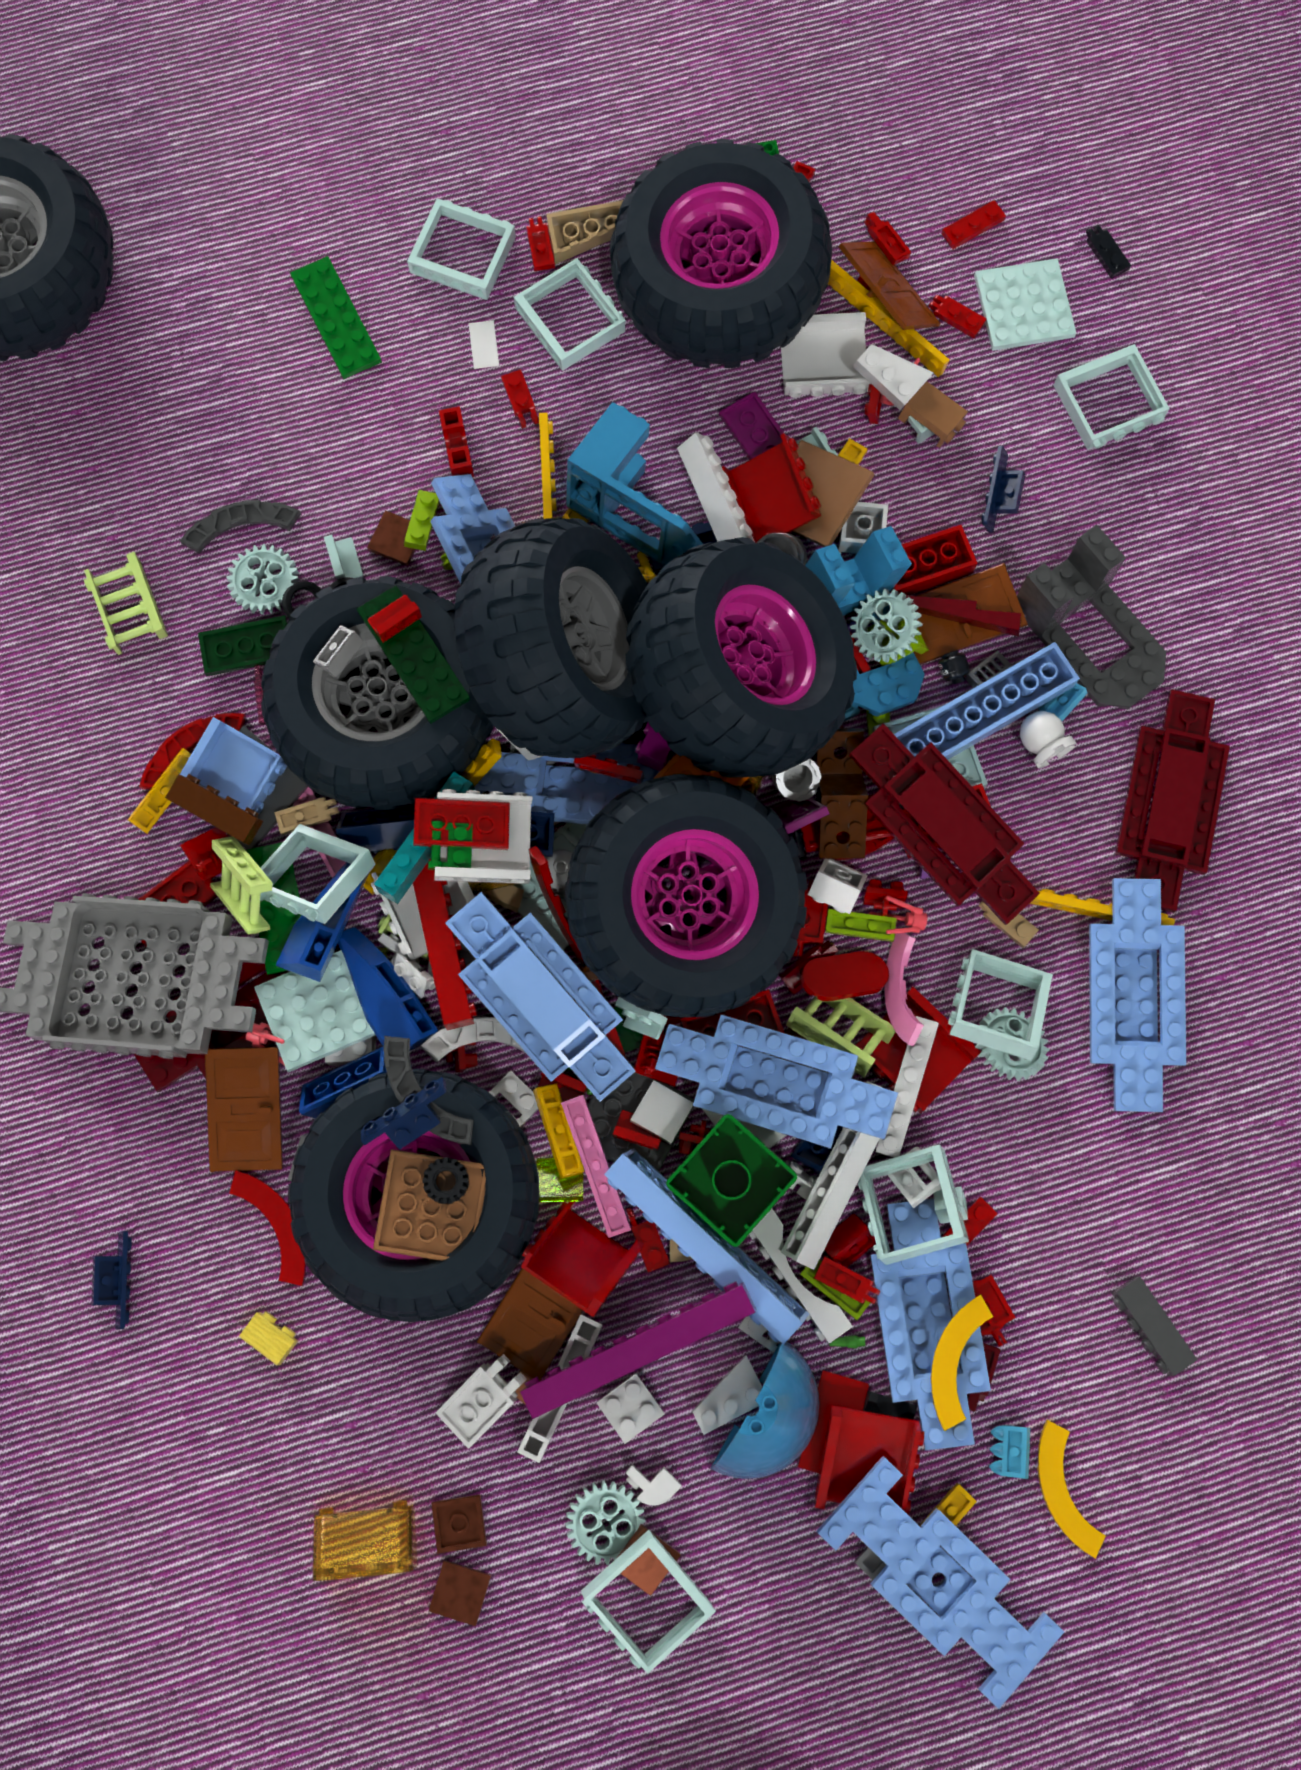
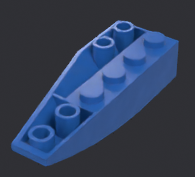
M346 862L312 903L317 904L351 865L350 863ZM369 873L326 924L310 921L303 915L297 920L278 958L277 967L321 982Z
M356 927L343 931L338 942L339 948L342 950L365 1018L382 1046L384 1047V1036L409 1038L410 1051L421 1046L427 1039L437 1033L438 1029L413 990L402 976L399 977L396 974L394 966L386 956Z

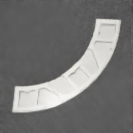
M495 1017L474 1018L475 1024L448 1031L446 1028H443L420 1046L435 1062H439L445 1055L461 1046L485 1041L504 1043L526 1053Z

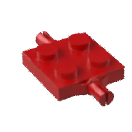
M809 880L808 888L805 890L804 907H807L804 928H801L799 932L798 945L793 956H797L799 948L798 957H802L804 944H823L828 904L818 903L808 895L813 884L812 880Z
M991 1274L982 1280L973 1281L975 1298L981 1295L993 1315L991 1319L980 1326L981 1335L992 1334L998 1347H1001L1008 1342L1000 1329L1016 1317Z

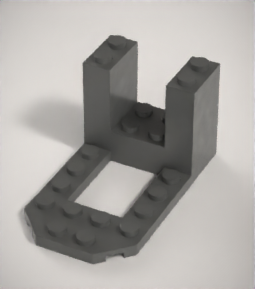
M1096 524L1079 537L1068 559L1052 571L1044 563L1027 575L1017 598L1028 626L1046 647L1056 642L1080 679L1077 683L1087 689V695L1097 706H1116L1119 709L1128 710L1164 682L1166 651L1109 587L1126 557ZM1089 602L1093 604L1132 649V651L1102 673L1059 625Z

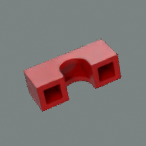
M460 406L439 410L452 476L471 474L474 477Z

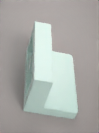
M332 535L325 536V544L336 579L363 577L353 539L349 537L335 542Z

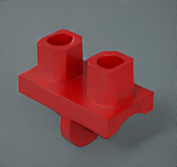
M871 879L868 887H866L863 905H872L873 909H882L881 915L887 916L888 910L896 911L897 908H904L886 900V896L906 902L908 891L904 890L902 882H891L890 889L882 888L880 880Z
M476 1042L461 1046L446 1055V1063L453 1062L454 1054L455 1073H462L466 1069L478 1065L477 1053L465 1054V1046H474Z
M701 1120L700 1126L691 1124L690 1131L697 1132L698 1136L679 1133V1153L689 1155L693 1151L694 1143L699 1144L704 1139V1134L707 1135L711 1131L710 1128H706V1120Z

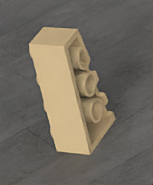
M623 200L546 214L555 265L610 241Z

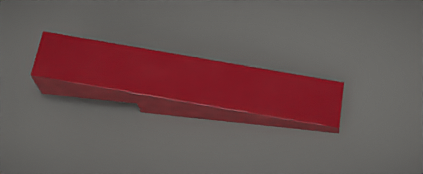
M906 595V598L910 597L913 599L911 605L915 604L919 607L915 612L963 624L968 623L971 626L1019 637L1021 613L977 610V601Z

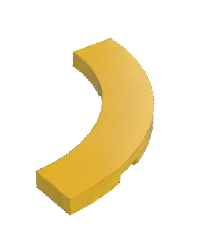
M981 1295L967 1303L951 1319L944 1329L934 1352L931 1366V1389L934 1408L943 1431L966 1420L957 1393V1367L962 1350L970 1336L984 1322L993 1317Z
M1046 1420L1038 1445L1037 1471L1042 1496L1051 1516L1063 1533L1082 1551L1096 1559L1106 1535L1096 1530L1083 1518L1074 1505L1065 1482L1063 1459L1070 1432Z

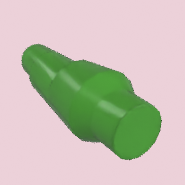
M865 1336L839 1337L829 1343V1346L857 1349L858 1347L866 1346Z

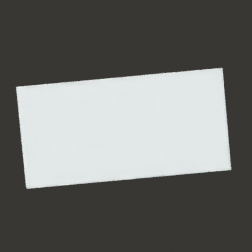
M494 320L469 323L474 369L499 366Z

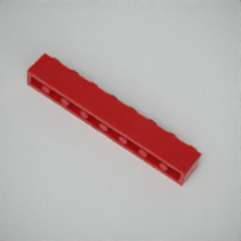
M427 862L413 882L443 1024L448 1031L475 1024L473 1017L477 1016L474 1002L470 1003L468 994H472V990L458 975L466 968L465 959L460 958L458 951L462 950L461 941L457 936L455 937V934L445 924L454 916V914L450 915L449 907L453 906L450 893H446L444 888L445 885H448V882L434 881L435 870H429Z

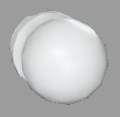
M1036 711L1027 716L1020 727V738L1023 746L1029 752L1037 754L1033 761L1038 769L1050 765L1048 760L1055 756L1058 759L1062 758L1075 748L1074 745L1077 744L1072 736L1064 737L1065 728L1061 719L1051 712Z
M808 759L795 767L771 777L774 786L784 797L790 800L803 801L811 798L817 792L821 773L815 762Z

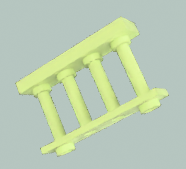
M135 552L126 554L129 563H126L125 567L101 576L94 577L89 569L84 570L87 577L84 579L87 590L89 592L92 591L108 635L105 637V641L109 649H114L118 655L122 654L120 643L149 632L152 634L156 633L159 639L168 637L141 561ZM129 574L130 576L134 575L136 582L132 586L103 597L101 596L98 586ZM136 593L137 595L141 594L143 601L139 605L110 616L108 615L105 605ZM141 613L148 614L150 620L147 621V624L115 635L112 624Z
M231 836L212 840V849L222 860V878L219 882L210 883V887L248 935L270 930V925L260 914V896L263 892L272 891L273 882L236 838Z
M815 996L804 1011L796 1007L786 1023V1026L809 1041L858 1055L854 1071L862 1077L866 1076L876 1060L870 1055L881 1040L889 1044L895 1034L893 1026L888 1021L883 1020L851 998L821 1001ZM822 1002L834 1008L824 1024L812 1017ZM842 1014L854 1021L843 1037L831 1030ZM862 1027L873 1034L863 1050L851 1043Z

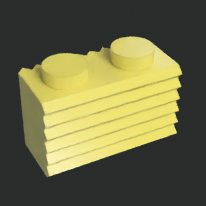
M267 1311L264 1314L256 1312L239 1337L274 1364L281 1365L298 1342L294 1338L296 1333L285 1325L283 1328L279 1327L275 1323L277 1319Z

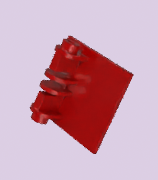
M217 827L180 845L202 882L222 873V860L212 849V840L228 836Z
M664 1030L657 1040L643 1035L634 1066L636 1070L634 1073L675 1086L678 1076L655 1069L666 1035Z

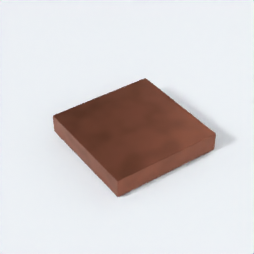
M385 510L368 544V551L408 566L416 550L404 547V540L410 520Z
M481 1494L431 1502L437 1554L487 1546Z
M641 1524L617 1558L649 1529ZM654 1534V1536L660 1541V1543L665 1547V1549L670 1553V1555L677 1561L681 1554L668 1543H666L664 1540H662L660 1537H658L656 1534ZM648 1548L620 1574L651 1596L669 1571Z
M444 1560L429 1612L476 1626L491 1574Z

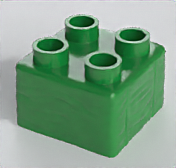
M726 1114L667 1179L666 1185L730 1245L737 1247L796 1182L797 1174L735 1117Z

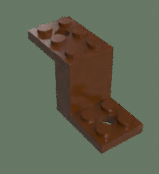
M838 728L827 744L817 751L816 765L821 773L820 783L816 792L817 802L827 806L830 813L820 818L819 859L865 858L867 807L864 803L868 800V793L862 776V769L849 756L864 741L863 728ZM837 747H844L846 749V752L841 756L833 753ZM845 831L849 836L845 840H839L836 837L837 834Z

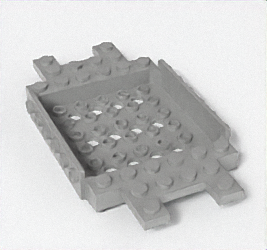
M83 893L82 896H73L72 901L75 903L54 902L50 923L7 922L3 943L23 946L14 989L0 988V1012L30 1015L25 1036L34 1040L45 1041L50 1044V1048L59 1050L71 1048L76 1051L93 1050L98 1053L110 1051L121 1055L133 1053L143 1057L157 1055L166 1059H173V1057L186 1058L187 1054H207L212 1029L251 1033L253 1031L256 1009L253 1007L235 1006L242 963L265 964L269 941L265 938L230 936L233 918L226 913L211 912L199 901L191 900L188 903H181V901L175 899H167V902H160V900L155 898H146L144 901L131 896L117 899V897L112 895H103V898H99L92 894ZM99 937H103L105 941L103 947L95 949L94 941ZM145 940L147 942L146 949L143 952H137V943ZM184 943H188L190 946L189 952L186 955H180L179 947ZM98 959L100 962L99 968L96 971H90V962ZM140 962L142 964V971L136 975L132 974V966ZM178 966H184L185 974L180 978H176L174 975L175 969ZM88 982H94V991L86 994L84 991L85 985ZM131 985H137V994L133 997H128L127 989ZM175 988H179L181 996L177 1000H171L170 992ZM84 1004H89L91 1008L89 1014L81 1016L80 1008ZM132 1007V1017L127 1020L123 1019L122 1013L124 1009ZM169 1011H175L177 1014L175 1021L172 1023H167L165 1020L166 1014Z

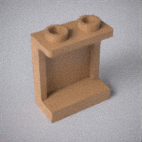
M926 381L905 405L898 419L905 423L909 416L913 417L940 437L936 446L941 448L945 442L947 444L951 442L956 435L955 430L959 432L966 423L963 419L968 411Z

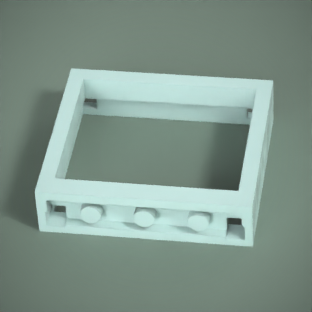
M437 198L407 260L409 271L420 277L488 300L516 238L515 226L508 221H501L492 218L488 214L475 212L469 207H461L449 200ZM441 215L502 236L483 280L421 258Z
M578 258L514 296L515 309L562 371L625 332L626 320L623 317V313L616 310L611 297L603 293L599 281L591 277L588 267L582 265ZM574 278H577L612 325L566 353L531 305Z
M1135 344L1061 373L1057 376L1053 385L1087 450L1093 447L1096 449L1100 448L1113 439L1115 441L1120 440L1130 432H1140L1152 423L1157 425L1164 421L1170 409ZM1128 364L1152 412L1094 435L1069 387Z
M299 824L261 867L263 872L273 882L272 886L307 847L351 865L317 904L272 887V891L261 893L260 901L266 900L278 908L288 909L295 915L300 914L310 921L326 924L376 864L369 849Z
M972 949L968 959L964 958L961 965V970H964V974H960L956 986L960 988L959 993L956 992L952 1006L956 1008L955 1012H951L948 1024L951 1025L949 1035L1031 1061L1039 1047L1053 974ZM973 970L1036 990L1026 1040L962 1020Z
M940 1144L865 1167L858 1186L864 1192L865 1199H862L865 1212L869 1213L870 1216L868 1228L871 1236L875 1237L876 1245H873L877 1259L888 1265L969 1242L947 1156ZM934 1161L953 1235L890 1252L872 1179Z
M650 1530L646 1531L581 1590L584 1598L582 1603L587 1608V1611L590 1614L595 1612L599 1616L597 1621L606 1632L611 1630L616 1636L613 1640L622 1651L627 1649L631 1654L629 1659L638 1669L642 1667L647 1674L716 1612L708 1598ZM650 1548L697 1606L644 1654L597 1599L596 1595L644 1551Z

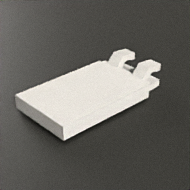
M504 1354L492 1365L489 1363L486 1365L485 1363L482 1364L436 1412L440 1419L468 1449L516 1402L518 1394L515 1391L527 1380L520 1372L507 1383L498 1374L510 1362Z

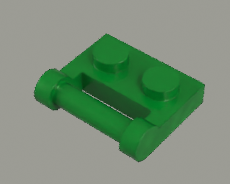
M431 821L433 828L439 829L445 825V822ZM452 823L447 824L445 830H449L448 841L472 842L473 824H471V828L468 831L466 830L469 826L467 823H455L456 829L453 828ZM432 830V840H441V831ZM431 846V861H428L429 870H435V867L471 868L472 847L448 846L447 862L440 861L441 846Z

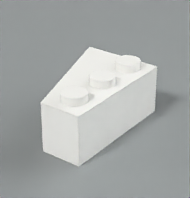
M872 344L853 365L864 378L899 410L906 405L934 373Z
M746 1355L692 1410L703 1435L759 1406L755 1400L762 1386Z

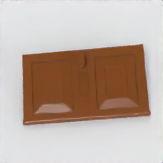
M875 241L844 242L838 246L871 288L866 295L869 298L877 296L902 330L940 326L941 323L899 269L891 264Z
M1005 563L917 595L920 597L977 601V610L1021 613L1020 628L1028 625ZM922 614L917 621L923 623V625L918 627V629L922 633L921 635L929 650L923 654L915 651L913 653L919 664L922 665L941 658V655L948 652L959 651L1005 633Z
M278 1047L208 1048V1052L205 1054L209 1171L283 1169Z
M521 1268L478 1338L477 1343L500 1357L504 1354L510 1360V1364L519 1370H523L530 1377L538 1376L539 1380H541L583 1310Z

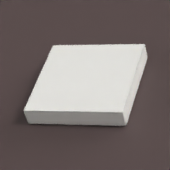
M653 1080L630 1122L671 1145L691 1111L693 1102Z

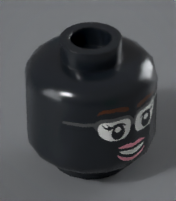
M958 650L941 655L942 659L939 660L938 666L943 680L952 681L953 684L965 681L964 676L970 673L966 655L959 653Z

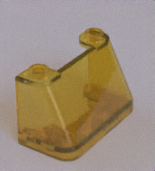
M407 1500L393 1501V1506L388 1508L343 1513L334 1512V1507L319 1509V1513L314 1515L313 1581L413 1571L418 1566L414 1504H408Z

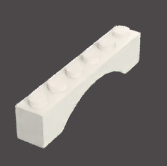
M918 1016L916 1018L924 1026L915 1045H907L894 1088V1092H898L900 1099L892 1113L885 1140L879 1139L876 1148L877 1154L889 1158L900 1156L939 1025L938 1022Z
M771 1209L753 1231L749 1233V1237L752 1241L755 1238L761 1245L758 1248L765 1260L770 1259L775 1266L772 1268V1271L779 1281L784 1279L788 1285L785 1289L787 1293L795 1300L797 1299L801 1306L809 1313L806 1321L812 1320L816 1326L813 1331L821 1342L825 1340L826 1343H831L853 1326L839 1306L827 1303L814 1296L795 1277L788 1264L786 1255L780 1253L784 1247L783 1224L774 1210Z
M582 1314L580 1315L558 1364L561 1370L570 1366L568 1362L582 1355L583 1359L589 1357L603 1324ZM567 1403L532 1419L517 1452L540 1463Z

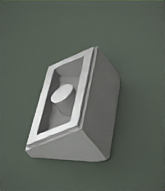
M340 625L313 660V663L330 675L337 677L363 644V640L356 632Z

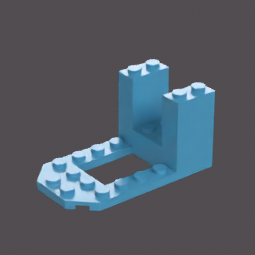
M612 402L567 460L566 506L665 566L687 550L703 543L681 516L670 513L661 504L652 502L643 493L632 489L645 472L646 460L637 451L649 437L650 424L644 418L630 413L624 406H619ZM620 504L661 528L660 541L656 537H650L642 532L638 526L630 525L618 514L613 513Z
M892 526L873 531L854 559L844 561L836 545L832 544L815 550L805 566L823 582L844 616L856 612L855 608L861 609L860 601L867 603V595L875 598L876 590L881 595L884 589L891 592L912 563ZM889 605L884 607L883 615L890 611ZM875 612L873 613V616L878 621L882 620ZM912 652L895 663L859 674L857 670V679L853 681L855 695L852 706L856 708L860 706L869 710V714L877 717L913 704L917 700L925 675L915 654Z

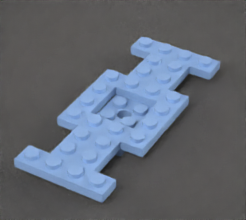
M882 1456L816 1532L834 1550H837L850 1534L854 1532L886 1564L870 1584L943 1656L962 1637L994 1669L978 1689L1000 1709L1062 1636L1064 1631L1044 1612L1028 1631L994 1598L1011 1579L939 1509L936 1508L921 1526L887 1495V1492L903 1474ZM943 1573L944 1580L942 1584L938 1586L933 1585V1575Z

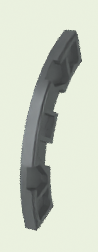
M260 500L237 502L214 510L209 516L200 522H196L184 534L180 542L182 545L200 554L218 535L241 525L269 524L290 531L300 517L301 512L291 506L278 502H261Z
M384 1036V1062L387 1075L400 1103H403L409 1095L416 1094L422 1090L411 1066L410 1039ZM433 1102L429 1103L441 1121L440 1124L429 1131L446 1140L471 1146L474 1120L455 1116L444 1111Z

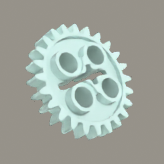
M265 544L262 545L261 550H258L256 545H254L253 552L246 548L245 556L238 553L240 560H232L235 568H228L231 575L226 576L228 582H230L227 587L231 591L232 598H236L237 605L242 604L245 611L250 607L253 614L257 609H259L261 615L264 614L265 609H268L272 614L273 607L280 611L282 597L287 588L300 582L298 576H296L299 572L297 568H294L296 566L294 560H290L291 558L288 553L284 555L281 548L276 552L274 545L269 550H267ZM260 564L258 569H252L254 565ZM275 570H281L277 575L272 574ZM248 584H254L251 589H245ZM270 589H274V590H275L274 593H272V594H270V595H266V592H267L268 590H270Z
M884 589L881 595L876 590L875 598L867 595L868 602L860 601L862 608L854 609L858 616L851 617L856 622L855 625L850 626L851 629L856 631L851 637L858 639L854 645L861 647L859 652L862 654L867 653V658L872 659L874 657V660L880 662L882 658L884 662L888 663L891 657L892 660L897 661V654L906 657L904 650H913L910 646L911 642L918 644L914 637L915 635L922 634L917 630V627L923 625V623L917 621L922 614L915 612L919 607L915 604L911 605L913 599L910 597L906 598V594L903 592L898 595V591L893 589L890 594L889 590ZM890 605V611L883 615L884 607ZM874 612L879 616L880 619L887 622V625L900 636L898 640L890 631L885 629V626L880 621H878L873 616ZM901 620H905V626L898 630V623ZM874 622V629L868 632V625ZM889 636L890 641L888 645L883 647L882 642L884 638Z
M1006 1007L1001 1012L997 1008L993 1013L989 1012L979 1022V1026L1026 1040L1030 1017L1028 1019L1024 1018V1011L1017 1015L1015 1008L1010 1013ZM1040 1037L1038 1050L1031 1061L980 1044L975 1046L977 1049H982L978 1056L986 1058L983 1064L992 1065L991 1072L997 1069L999 1070V1077L1006 1073L1008 1080L1015 1076L1017 1081H1020L1023 1077L1027 1080L1031 1075H1036L1044 1067V1062L1048 1059V1056L1045 1054L1049 1051V1048L1044 1046L1048 1040Z
M602 1481L601 1488H597L596 1484L592 1483V1491L584 1487L585 1495L583 1497L579 1494L575 1495L578 1503L570 1502L569 1505L574 1511L566 1512V1516L572 1521L565 1523V1526L568 1529H572L567 1533L568 1539L575 1538L571 1542L572 1548L580 1546L577 1550L579 1556L586 1552V1561L589 1562L594 1556L596 1565L600 1563L601 1558L605 1560L606 1565H609L610 1558H614V1560L617 1558L638 1530L639 1525L645 1523L646 1520L644 1517L639 1516L644 1512V1509L636 1507L640 1501L637 1498L632 1499L634 1495L632 1490L625 1494V1486L623 1484L619 1489H616L615 1481H612L610 1487H607L605 1481ZM608 1500L615 1501V1506L611 1510L603 1509L604 1503ZM620 1510H624V1513L618 1514ZM592 1514L595 1516L591 1524H584L582 1522L585 1515ZM606 1519L610 1525L605 1527L601 1521ZM621 1521L628 1522V1527L624 1531L616 1530L617 1524ZM593 1531L592 1535L587 1536L588 1532ZM601 1535L608 1537L604 1545H597L595 1543L596 1539Z

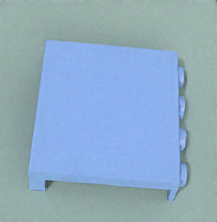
M213 717L180 775L187 777L190 774L201 780L199 784L207 787V785H210L219 790L220 793L218 795L226 799L229 796L240 802L238 804L240 808L245 810L246 807H249L260 814L264 807V800L267 795L274 791L275 782L278 776L285 772L287 765L278 753Z

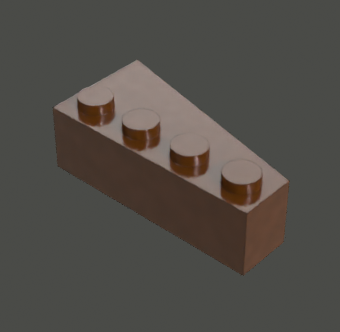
M178 774L165 797L166 799L248 845L251 844L264 822L257 818L258 812L249 807H246L245 810L238 806L240 802L229 796L226 799L218 795L220 793L219 790L210 785H207V787L199 784L201 780L190 774L187 777Z

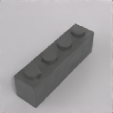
M1140 1276L1133 1277L1111 1292L1114 1296L1113 1302L1119 1311L1125 1312L1129 1318L1127 1320L1128 1325L1134 1332L1138 1331L1143 1339L1141 1341L1143 1347L1148 1353H1153L1157 1359L1155 1364L1163 1374L1175 1376L1197 1361L1189 1346Z

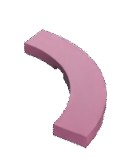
M907 933L895 934L886 964L889 969V979L884 986L885 1004L888 1017L895 1032L905 1043L914 1046L924 1025L918 1021L906 1004V981L903 980L904 968L908 966L910 953L916 938Z

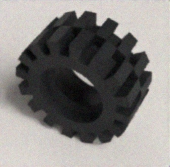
M448 1157L436 1159L435 1162L428 1165L427 1170L425 1169L423 1188L427 1195L435 1202L452 1204L455 1201H459L466 1194V1190L469 1187V1175L465 1167L457 1160ZM443 1171H449L455 1175L456 1183L451 1190H440L436 1184L437 1176Z

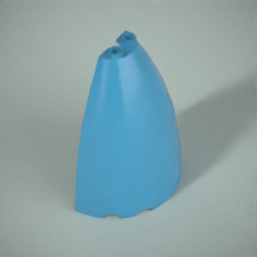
M787 1341L784 1345L779 1342L777 1349L759 1379V1382L764 1385L755 1400L759 1405L758 1413L754 1416L747 1415L741 1427L734 1424L710 1469L734 1478L754 1479L766 1477L789 1466L806 1449L818 1421L819 1393L817 1383L808 1363L799 1351Z

